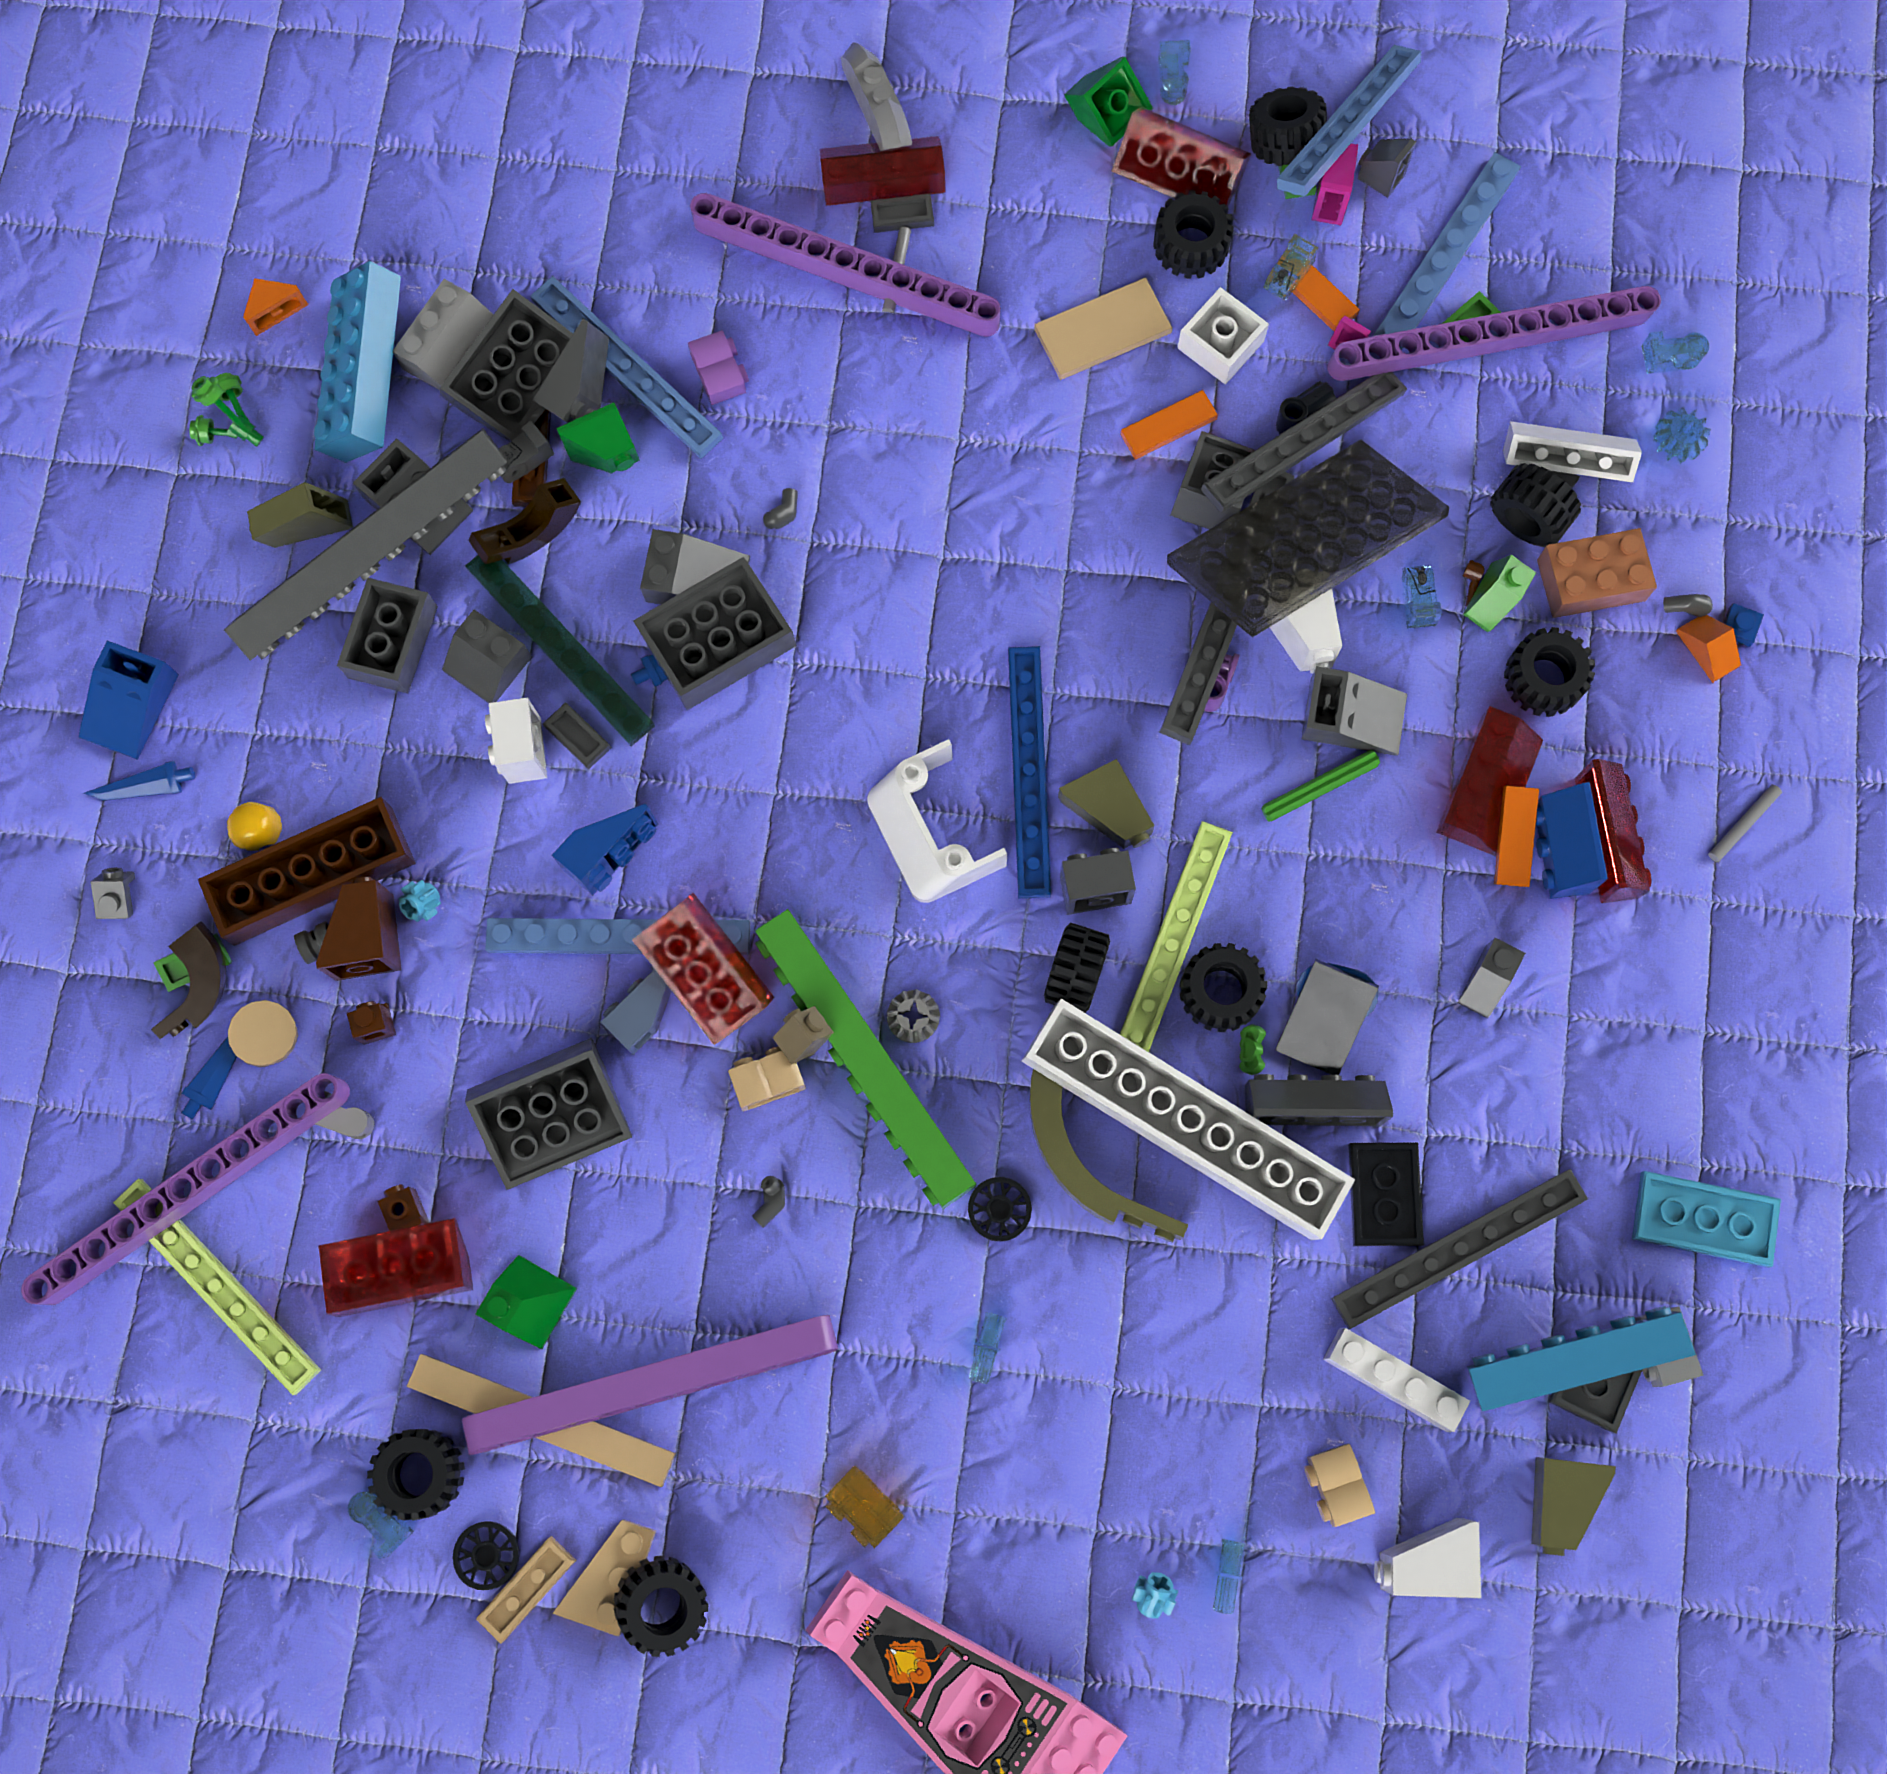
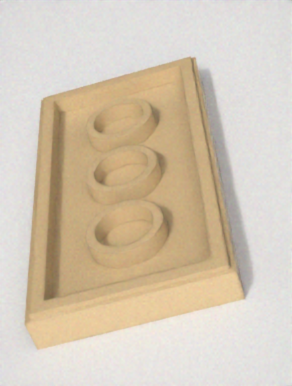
M1145 277L1034 324V330L1059 379L1062 380L1171 334L1172 326Z

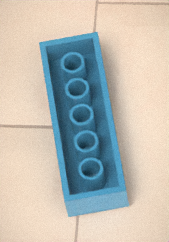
M368 261L333 279L330 287L332 296L330 310L327 315L328 332L324 342L325 359L321 370V394L317 402L319 412L317 425L314 430V436L316 437L314 450L346 463L383 448L401 276L372 261Z
M1666 1306L1645 1311L1646 1318L1638 1321L1635 1320L1634 1316H1626L1610 1321L1612 1328L1600 1330L1599 1326L1593 1325L1575 1330L1577 1337L1565 1340L1564 1335L1560 1334L1541 1339L1542 1346L1530 1349L1527 1344L1506 1349L1508 1356L1495 1359L1494 1354L1489 1353L1472 1358L1474 1365L1467 1366L1479 1406L1483 1412L1694 1356L1696 1353L1682 1312L1671 1311L1670 1307Z

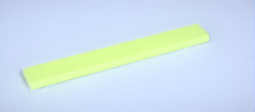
M1204 821L1201 822L1120 1032L1121 1036L1149 1052L1233 833Z
M138 1178L113 1203L122 1211L152 1189L143 1179ZM159 1202L155 1208L157 1217L163 1210L162 1202ZM180 1219L149 1240L158 1252L292 1395H297L321 1371L314 1361Z

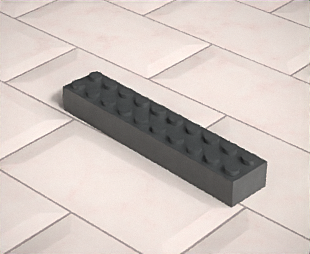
M482 428L233 620L224 631L250 661L257 655L261 660L264 659L280 644L278 641L280 637L284 636L287 640L290 639L305 625L302 620L308 616L314 620L328 609L327 607L330 606L328 600L334 596L337 600H340L352 591L355 586L353 581L359 576L365 581L379 570L381 565L378 562L386 557L390 561L399 555L406 547L404 542L411 537L416 541L426 534L431 528L428 524L436 517L441 522L455 511V502L461 498L467 502L481 491L479 484L486 478L493 482L505 473L506 468L504 465L507 463V458Z

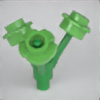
M222 373L217 377L210 378L201 376L192 384L191 389L193 391L191 396L196 402H200L204 406L214 403L233 421L229 429L214 428L213 420L204 418L203 415L197 416L196 420H191L189 427L190 438L195 439L198 446H203L204 443L212 444L214 435L228 436L236 439L239 437L243 441H250L256 447L264 439V436L254 430L256 426L250 423L238 402L237 397L243 391L239 376L232 375L231 373ZM230 400L236 411V414L232 412L222 401Z

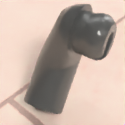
M791 488L782 490L781 505L764 514L763 522L767 528L780 529L794 521L797 511V490Z
M1705 594L1664 597L1663 602L1665 613L1683 611L1702 617L1709 614L1713 609L1711 598Z
M767 1176L762 1180L761 1189H763L764 1204L752 1215L763 1228L785 1206V1187L782 1181L774 1176Z

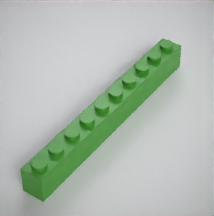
M789 909L755 930L759 938L755 942L756 947L765 959L770 956L777 965L773 971L782 985L785 986L788 983L791 985L796 993L791 996L796 1006L801 1011L815 1006L834 1033L828 1039L833 1048L828 1050V1053L838 1067L843 1064L846 1066L851 1074L846 1078L857 1095L861 1092L865 1094L870 1102L865 1105L866 1109L875 1122L882 1119L888 1128V1131L884 1133L885 1137L894 1150L901 1147L907 1156V1159L903 1161L904 1165L913 1178L920 1175L926 1184L922 1191L932 1206L939 1203L941 1208L945 1209L974 1189L976 1182Z

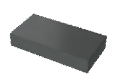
M930 193L870 200L874 233L899 230L900 227L913 229L934 226Z
M566 702L543 723V726L588 770L611 749L610 744Z

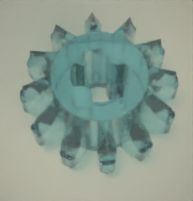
M1684 407L1678 409L1677 412L1672 410L1667 412L1663 419L1659 420L1655 426L1657 432L1653 436V441L1660 443L1657 453L1666 451L1668 453L1667 461L1676 456L1680 464L1685 462L1687 458L1691 460L1696 459L1700 452L1704 451L1708 446L1709 441L1707 438L1710 435L1711 429L1703 427L1706 424L1707 418L1698 419L1696 417L1697 409L1687 414Z

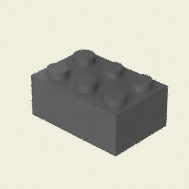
M367 578L337 663V667L344 675L352 680L408 694L438 607L429 593Z

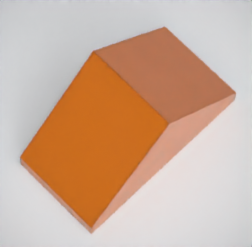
M254 278L243 318L254 334L258 336L308 306V303L296 285Z
M1705 615L1693 619L1676 630L1712 683L1741 666L1734 628Z

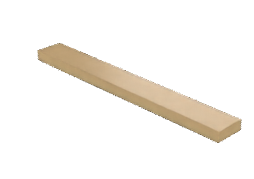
M420 1354L407 1384L408 1388L474 1414L533 1398L425 1354ZM595 1421L536 1437L659 1487H663L676 1455L672 1451Z

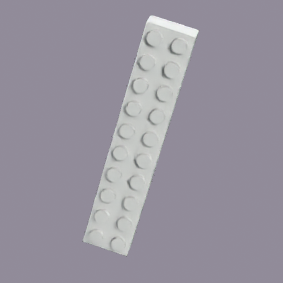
M1060 999L1054 1005L1021 1062L1310 1240L1323 1239L1355 1181L1349 1175L1063 999Z

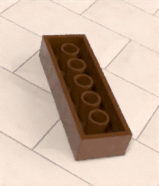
M379 797L198 879V882L220 937L235 946L337 900L342 885L352 884L356 878L371 877L373 880L378 881L416 863L392 807L382 797Z

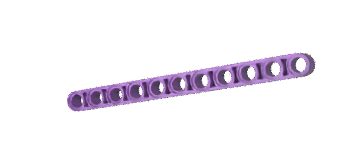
M701 193L694 196L691 200L690 208L694 226L702 234L879 299L889 298L898 306L980 336H992L999 330L1001 308L999 302L993 297L711 194ZM786 243H794L789 246L785 245ZM815 253H821L819 256H813ZM844 263L850 264V265H848V266H840L841 264H844ZM873 273L878 274L874 277L868 276L869 274ZM895 284H906V286L897 287ZM927 294H933V295H935L934 297H930V298H929V297H925V295H927ZM960 304L963 305V307L955 308L953 307V305ZM982 315H990V316H992V317L986 319V318H982L981 316H982Z
M1642 286L1346 341L1336 347L1327 364V370L1333 379L1346 381L1644 324L1658 309L1661 303V296L1656 289L1650 286ZM1609 309H1612L1616 315L1611 313ZM1579 314L1585 316L1587 320L1582 319ZM1549 319L1554 320L1558 326L1553 325ZM1519 325L1525 326L1528 331L1521 329ZM1489 330L1495 331L1499 337L1493 336ZM1460 336H1466L1469 338V342H1464ZM1429 341L1436 342L1440 348L1433 347ZM1399 347L1408 349L1410 354L1402 352ZM1369 352L1376 353L1380 359H1374L1370 356ZM1339 358L1347 359L1350 365L1343 364Z
M327 1073L314 1076L30 1274L24 1280L21 1287L23 1298L30 1304L56 1305L314 1126L315 1123L341 1107L350 1095L348 1084L343 1079ZM330 1083H333L334 1091L332 1095L325 1098V1088ZM304 1102L306 1106L305 1112L300 1118H297L296 1110ZM274 1122H276L277 1131L275 1135L270 1138L268 1135V1129ZM247 1142L249 1146L248 1152L244 1157H241L240 1149ZM219 1162L220 1171L213 1177L212 1168ZM190 1182L191 1192L185 1197L184 1187ZM159 1202H162L163 1210L157 1217L155 1208ZM131 1222H133L134 1231L132 1235L128 1237L127 1227ZM102 1242H104L105 1251L104 1254L100 1257L98 1252L99 1246ZM75 1262L76 1272L71 1276L70 1267ZM46 1282L48 1288L46 1294L43 1296L41 1292L42 1286Z
M830 1315L796 1322L467 1416L462 1419L468 1453L473 1455L491 1451L835 1352L838 1350V1345Z

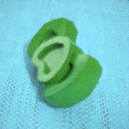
M1250 1024L1240 1032L1242 1039L1240 1041L1241 1052L1239 1058L1241 1063L1239 1068L1246 1074L1257 1075L1265 1068V1063L1261 1058L1263 1054L1261 1043L1266 1036V1031L1258 1025Z

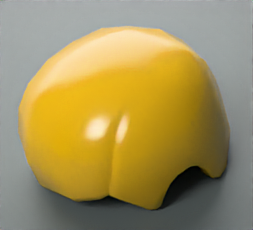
M257 802L241 804L233 810L227 820L228 837L238 848L246 849L247 851H259L260 848L277 842L282 830L280 815L273 807Z

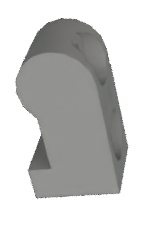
M324 1091L325 1098H328L332 1095L331 1093ZM339 1107L315 1123L354 1139L368 1137L374 1130L375 1125L371 1114L355 1107L347 1109Z

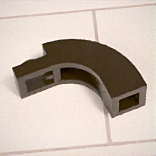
M565 478L538 485L531 502L522 512L502 524L472 532L468 541L485 565L505 559L507 564L514 563L538 551L562 532L576 514L581 501Z
M202 921L168 946L185 965L190 977V989L183 1004L151 1029L159 1039L168 1033L175 1037L189 1025L186 1019L196 1029L215 1010L223 995L226 983L224 955L218 941Z

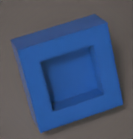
M1733 603L1728 609L1724 624L1734 628L1736 642L1750 647L1755 642L1764 614Z

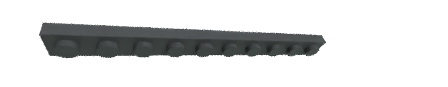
M1284 472L1254 491L1159 733L1187 745L1191 744L1291 488L1294 475Z

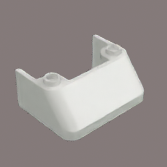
M949 739L900 762L869 791L867 797L869 809L912 896L923 903L935 901L1007 866V852L1005 848L975 862L969 851L958 844L948 845L938 850L911 796L912 793L926 785L928 771L953 760L952 744Z

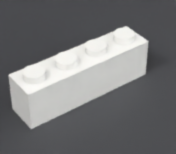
M1511 421L1503 448L1505 462L1508 465L1535 464L1550 471L1634 482L1642 454L1636 439Z
M1347 1328L1338 1330L1323 1358L1326 1362L1445 1432H1455L1470 1403V1400Z

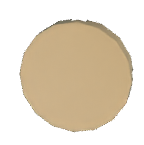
M267 1000L251 1002L240 1008L231 1019L228 1029L229 1045L234 1054L248 1065L267 1067L285 1060L293 1051L298 1037L296 1022L291 1013L280 1004Z

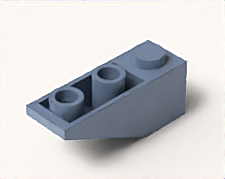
M673 952L668 956L663 955L657 959L651 967L653 971L644 980L642 978L636 980L627 991L629 995L620 1003L614 1002L603 1014L605 1018L600 1023L633 1055L658 1031L682 963Z

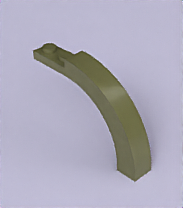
M1033 1069L1029 1098L1033 1133L1047 1168L1062 1189L1083 1209L1110 1225L1114 1224L1119 1213L1124 1216L1122 1221L1131 1226L1141 1229L1144 1224L1156 1229L1154 1235L1169 1242H1173L1174 1238L1181 1240L1185 1235L1188 1224L1113 1192L1090 1174L1075 1154L1064 1127L1061 1103L1063 1087Z

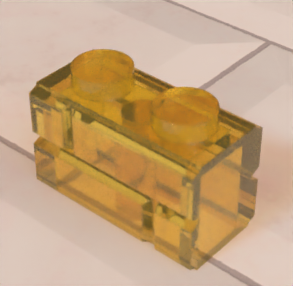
M857 1464L825 1496L830 1501L826 1508L840 1522L845 1517L855 1527L851 1534L864 1547L870 1543L875 1548L906 1516Z

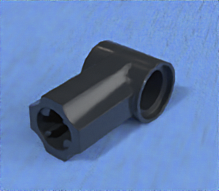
M1319 381L1299 396L1285 399L1281 403L1276 422L1278 433L1282 434L1337 399L1333 388L1327 382L1322 383Z

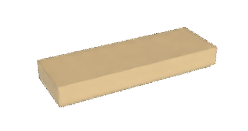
M550 1536L481 1612L476 1620L500 1644L503 1643L577 1560Z

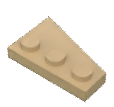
M625 1519L621 1520L552 1614L619 1637L622 1631L617 1624L613 1609L616 1608L614 1602L615 1592L619 1593L620 1590L618 1583L621 1578L627 1579L629 1576L627 1573L628 1569L633 1566L636 1570L641 1566L639 1561L648 1557L657 1530Z

